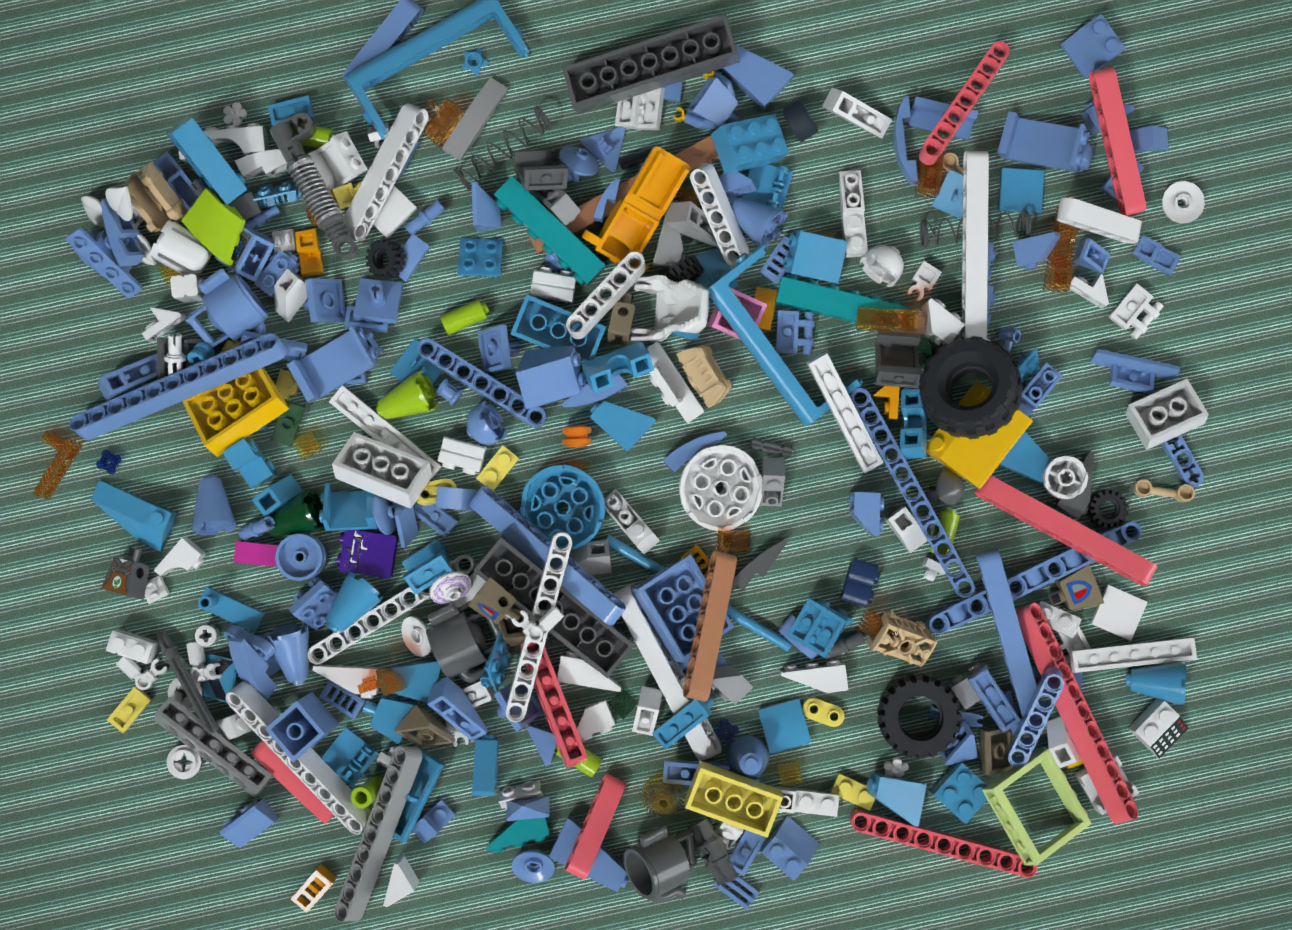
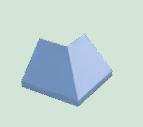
M471 182L474 228L477 232L501 228L500 212L502 209L476 182Z

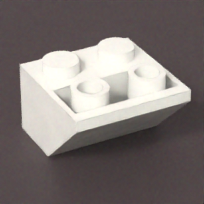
M930 298L922 305L925 336L938 347L943 344L948 345L955 339L965 324L961 322L963 319L955 312L950 313L944 309L946 306L940 300Z

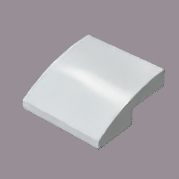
M662 87L619 101L617 104L615 126L660 131L665 88Z
M393 186L373 225L388 239L417 210V207Z

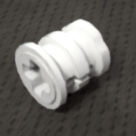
M203 625L195 633L196 642L205 647L216 643L220 638V631L214 625ZM205 633H211L212 637L209 638L204 635Z

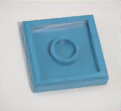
M1001 168L998 211L1021 213L1022 210H1028L1029 213L1041 214L1044 170Z

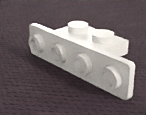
M655 342L649 346L647 350L650 352L654 371L649 372L651 383L655 387L660 388L663 393L661 397L667 405L676 406L687 423L691 422L703 414L704 409L660 343Z

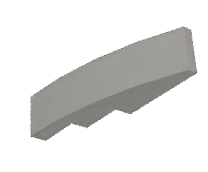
M490 77L454 128L442 150L461 161L483 132L484 126L495 113L496 107L507 94L508 88Z

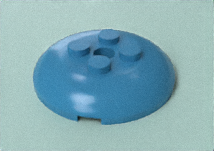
M556 465L541 470L526 484L522 493L520 514L550 540L556 532L565 531L571 537V550L588 543L598 533L605 516V502L599 485L588 473L577 467ZM560 502L568 504L567 513L560 510ZM560 536L556 539L558 547H565L568 543V539L565 536Z

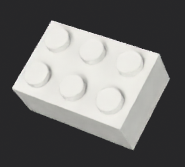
M1188 379L1129 404L1126 411L1128 420L1146 450L1205 424L1209 415Z

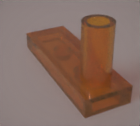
M47 430L42 435L41 440L58 452L34 489L33 494L39 498L50 499L83 445L68 438L64 440L52 431Z

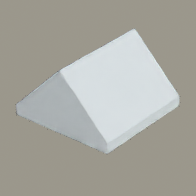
M400 855L394 863L383 904L385 907L414 892L420 882L404 855Z

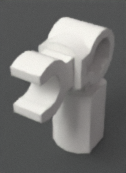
M553 606L538 620L540 624L537 625L534 621L530 622L526 611L521 610L520 613L524 616V621L518 622L513 618L512 622L515 626L524 629L522 632L529 641L537 643L544 637V631L547 630L549 632L564 617V614L556 606Z
M197 642L186 644L189 663L192 665L189 674L194 683L222 677V674L217 675L215 673V668L220 666V663L204 665L206 659L203 646Z
M122 657L116 663V666L131 680L135 679V685L140 690L151 688L158 679L157 676L165 673L169 668L165 666L162 670H158L156 665L160 661L159 658L151 663L150 670L146 669L143 673L141 672L142 669L130 658Z

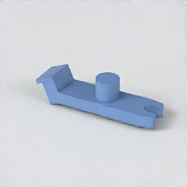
M931 706L930 719L939 720V712L936 706ZM960 711L962 720L959 724L966 720L972 727H982V724L977 723V720L983 719V716Z

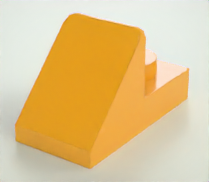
M883 386L871 396L874 398H887V402H884L883 414L886 415V420L898 419L900 387Z

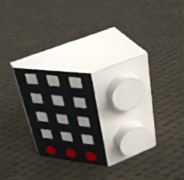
M1157 698L1128 727L1158 759L1189 729L1174 709L1164 700Z

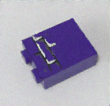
M345 530V532L341 533L340 544L343 545L342 553H338L336 562L337 566H339V571L388 579L393 578L399 536L365 530Z

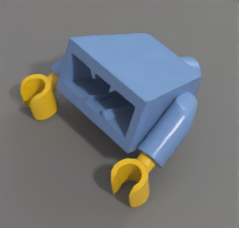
M715 71L709 74H702L707 81L686 111L688 113L685 114L684 110L678 107L676 110L682 112V116L679 118L672 116L676 122L684 121L686 124L701 129L720 127L725 122L727 124L738 122L740 117L733 112L738 102L735 99V92L731 81L719 72L715 73Z

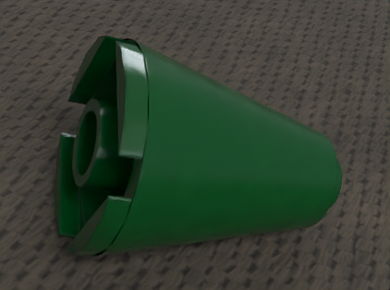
M312 489L304 490L273 513L270 517L274 519L275 525L273 526L275 527L272 530H268L267 533L274 537H281L324 529V524L320 523L319 511L323 510V504H321L318 494H312Z

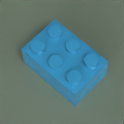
M776 114L724 124L711 134L725 174L776 163L789 154Z

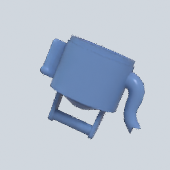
M219 269L203 282L198 283V287L204 293L201 296L204 304L188 315L185 321L190 323L205 343L213 348L228 337L236 341L242 337L243 330L250 331L253 329V333L265 335L266 325L264 320H266L269 314L259 298L239 274L235 273L228 276L224 269ZM205 309L212 325L224 332L223 335L215 340L196 318Z

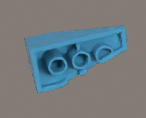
M102 480L98 481L91 498L96 505L141 544L160 552L163 551L178 512Z

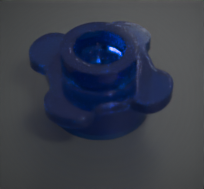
M103 450L101 453L102 457L96 462V466L98 469L106 470L108 474H114L119 463L122 461L121 456L112 454L110 450Z
M722 719L720 726L714 729V732L725 744H730L734 736L739 733V728L730 724L728 719Z

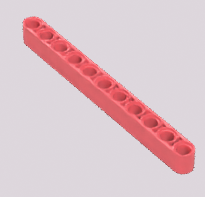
M1034 602L1015 609L1023 639L1041 676L1050 667H1056L1063 673L1064 687L1055 705L1110 820L1114 824H1119L1137 819V806L1041 607ZM1051 677L1048 681L1056 683L1059 681V678Z

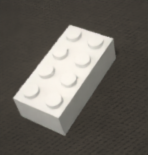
M353 432L332 463L335 479L408 508L413 507L432 477L429 461Z

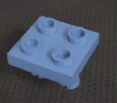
M318 576L313 578L316 584L310 580L309 586L311 589L307 593L304 591L297 592L300 599L296 595L293 596V600L296 603L289 608L292 615L315 630L326 622L325 618L338 594L336 590L323 582Z

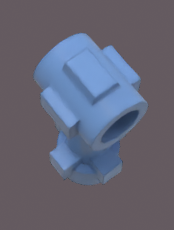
M1007 326L1000 330L999 337L1001 340H1004L1003 349L1011 353L1013 342H1019L1021 332L1017 328Z

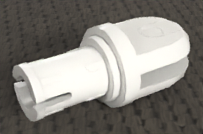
M174 333L168 334L169 353L164 356V361L168 362V375L174 373V363H177V372L183 370V362L186 361V355L182 353V334H176L175 342Z

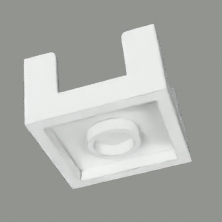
M1111 753L1131 796L1138 795L1139 792L1135 785L1129 782L1120 767L1122 766L1120 759L1117 755ZM1084 767L1074 773L1095 811L1101 815L1107 813L1086 768Z

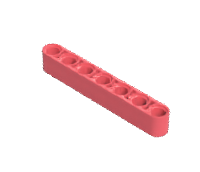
M997 41L992 44L925 141L919 153V159L923 164L933 165L937 162L1003 66L1010 53L1008 44L1003 41ZM983 69L989 70L990 73L985 72ZM972 85L978 86L979 89L974 88ZM961 101L967 102L968 105L962 104ZM949 117H954L957 121H952ZM938 133L944 134L946 138L940 137ZM927 150H932L935 154H929Z
M1112 66L1091 71L1089 73V83L1119 212L1125 216L1144 212L1146 210V201L1116 71Z

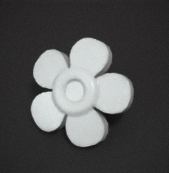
M238 102L233 103L232 108L226 106L223 110L225 115H227L224 117V122L227 125L233 123L240 126L242 124L240 118L243 119L247 116V111L242 109L241 104Z
M894 758L893 763L886 761L884 763L885 774L891 776L895 774L897 777L904 776V771L908 770V764L902 763L900 758Z

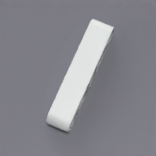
M703 163L692 171L690 180L722 256L728 265L733 266L737 263L735 259L738 257L734 254V251L740 256L745 252L748 254L749 248L714 166L710 163ZM700 172L705 174L706 179L701 176ZM709 192L714 195V198L709 195ZM717 212H720V213L722 214V217H723V218H721V217L717 214ZM725 231H727L731 235V237L727 236Z
M1074 198L1060 199L1057 221L1120 242L1138 243L1142 221Z
M630 252L568 318L566 327L571 337L575 339L585 337L642 276L646 270V265L641 253ZM633 261L641 262L640 266L636 268L631 267L630 264ZM620 276L626 277V280L623 283H617L615 281ZM604 292L612 293L608 299H602L601 295ZM594 307L597 309L593 315L586 314L589 308ZM574 324H582V328L580 330H572V326Z

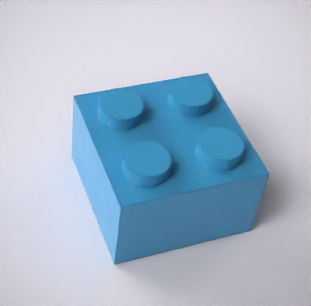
M962 762L953 764L929 790L965 824L987 801L982 791L987 785Z

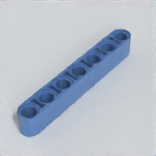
M426 338L418 343L417 350L423 360L530 427L540 428L544 425L546 414L539 406L526 409L523 397L437 342ZM425 345L433 346V352L431 354H424L422 348ZM444 356L452 359L451 363L447 366L440 364V360ZM460 368H468L470 370L469 375L460 377L458 375ZM479 379H486L488 385L480 389L476 386V382ZM497 390H503L506 396L502 400H497L494 397V393ZM514 402H522L524 408L521 411L513 410L512 405ZM532 413H540L542 420L538 423L532 422L530 419Z

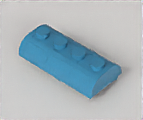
M420 748L422 752L420 766L411 790L405 797L407 800L393 834L401 843L408 841L445 766L442 760Z

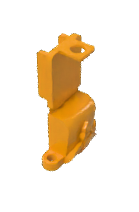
M658 146L653 147L627 191L624 200L620 199L612 208L599 235L585 230L582 238L592 243L596 251L607 256L610 261L616 264L620 263L630 252L642 253L657 228L659 221L689 173L690 166ZM633 261L630 266L636 268L640 266L641 262ZM645 263V265H646V270H645L644 273L646 274V272H647V270H648V268H649L650 266Z

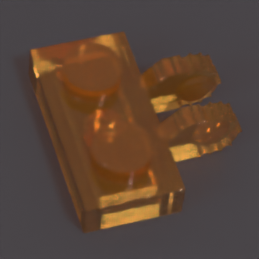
M429 99L427 104L437 114L433 117L428 112L427 122L430 124L424 134L436 146L442 147L465 112L452 100L446 99L441 107L437 102Z

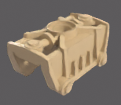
M151 161L129 176L123 187L128 186L131 203L147 222V229L150 232H158L162 230L168 220L171 221L172 219L176 223L181 221L187 214L188 209L183 204V199L176 195L163 178V173H159L153 165L154 162Z
M703 345L683 350L676 355L678 360L684 364L682 367L687 374L690 384L700 397L703 396L706 406L711 408L725 398L731 391L730 389L733 387V384L729 379H726L716 363L710 346Z
M886 610L881 617L884 626L877 636L870 635L866 642L867 646L873 651L877 650L883 655H891L905 660L911 665L912 663L916 664L921 668L933 652L937 644L936 638L922 621L915 623L895 615L892 610ZM888 630L896 631L899 637L893 636L891 638L887 633ZM904 642H909V646L907 648L901 645ZM924 642L929 643L927 647L920 648L919 644Z

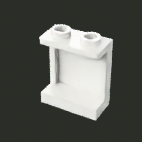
M347 131L331 137L330 141L319 149L308 153L315 162L319 174L322 175L321 178L324 179L328 191L347 184L368 170Z

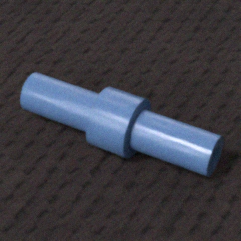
M277 205L265 212L253 216L244 225L250 228H254L257 225L260 227L267 223L266 220L281 212Z

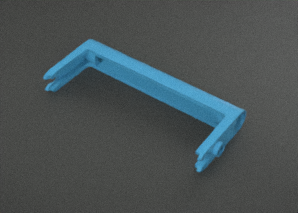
M477 0L344 75L349 88L364 110L362 115L368 124L372 123L382 140L385 139L384 135L387 134L386 127L366 95L365 91L492 19L497 22L519 57H529L527 54L529 50L522 40L521 30L517 25L514 27L498 0Z
M761 244L750 253L746 254L745 252L735 259L737 263L714 279L705 288L708 289L709 297L801 423L806 426L830 409L825 398L823 397L815 404L729 287V283L766 254L764 251L766 246ZM853 377L845 381L843 385L848 395L857 389L863 381L858 378L854 380Z

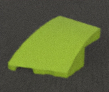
M205 188L181 221L211 253L226 265L231 266L233 264L231 259L233 250L239 244L245 220L235 207L223 204L212 190Z

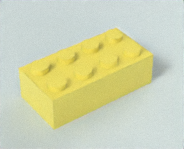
M699 761L684 801L686 809L768 838L783 795L780 789Z

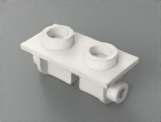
M540 780L527 781L521 785L507 786L498 790V802L501 809L506 808V810L507 801L543 796L542 790H540Z

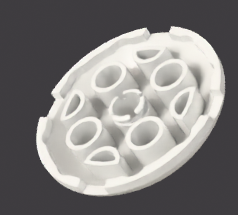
M727 445L711 446L695 454L686 464L679 484L681 503L688 516L698 525L714 531L732 530L747 522L758 509L762 498V476L754 460L744 451ZM722 482L723 490L717 493L715 485Z

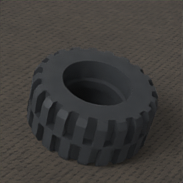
M910 674L905 678L900 677L896 679V682L892 685L889 684L886 692L881 695L879 699L880 704L877 706V723L880 732L888 744L898 753H902L910 758L925 759L927 756L932 758L937 756L936 753L940 751L945 752L948 749L947 746L950 743H954L956 740L955 735L960 732L961 728L959 723L962 720V714L960 713V705L954 693L938 679L924 674ZM914 696H924L931 699L939 712V720L936 727L930 733L923 736L908 734L903 730L899 722V710L902 704Z

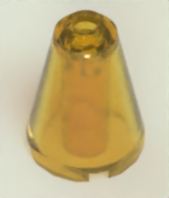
M663 774L651 776L645 782L641 793L642 802L645 808L653 815L660 817L670 816L681 807L684 800V791L681 784L662 783Z

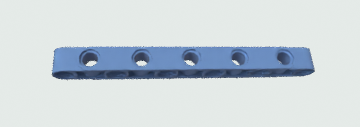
M1123 522L1121 525L1099 532V534L1124 547L1138 540L1142 534V529L1135 522ZM1128 526L1133 528V534L1130 537L1125 533ZM1068 547L1006 577L1009 587L1013 581L1018 583V590L1016 592H1011L1010 590L1012 600L1014 601L1095 562V560ZM1054 562L1057 570L1055 573L1050 574L1048 566ZM985 588L929 615L926 619L927 628L936 634H942L991 612ZM978 599L980 602V608L976 611H973L971 609V603L972 601ZM936 618H940L942 621L939 629H934L932 626V622Z

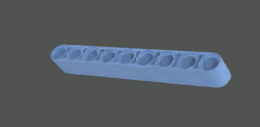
M482 486L469 503L471 508L539 567L544 569L551 540L493 490ZM570 556L568 557L561 586L603 622L611 626L614 625L626 610V605ZM554 557L550 561V566L553 568H559L562 565V560L558 557Z
M995 548L976 554V559L1022 719L1037 686L998 549ZM1034 714L1030 718L1032 720H1038L1041 718V716Z

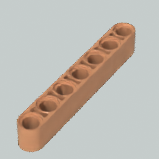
M715 550L710 557L683 687V696L685 698L706 702L709 698L737 564L736 555Z

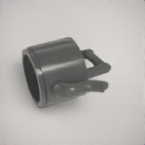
M453 602L427 616L432 626L426 630V635L433 654L444 674L448 678L458 675L463 681L474 683L480 681L484 667L477 670L470 669L487 661V653L492 651L494 644L486 648L484 632L473 621V619L483 615L477 612L469 616L465 610L459 613ZM487 619L495 637L497 638L498 633L500 632L498 624H495L491 620Z
M661 824L658 828L641 835V842L629 847L625 851V871L630 883L640 896L648 900L651 899L654 903H663L674 896L683 899L687 891L679 886L689 880L690 869L697 865L693 830L688 829L673 836L668 832L667 827ZM682 840H685L686 853L679 843Z

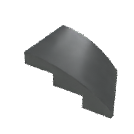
M157 337V380L168 376V362L164 361V356L169 353L168 337ZM182 337V353L186 355L183 369L192 366L187 359V355L190 351L194 350L198 342H204L201 337ZM227 339L213 347L215 356L220 353ZM174 363V373H176L177 363Z

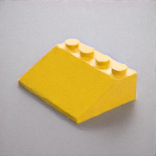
M264 367L182 401L204 446L217 457L241 439L247 438L289 410L284 398Z
M975 381L958 404L962 406L980 404L989 396L991 389ZM1016 410L1012 420L1006 426L1004 425L999 428L997 433L990 436H980L979 439L954 437L939 428L927 443V453L933 459L981 489L1033 420L1020 410Z

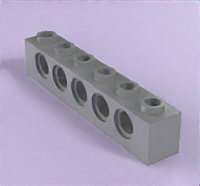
M169 697L156 711L155 722L254 798L269 783L272 774L217 732L208 734L201 720L172 697Z

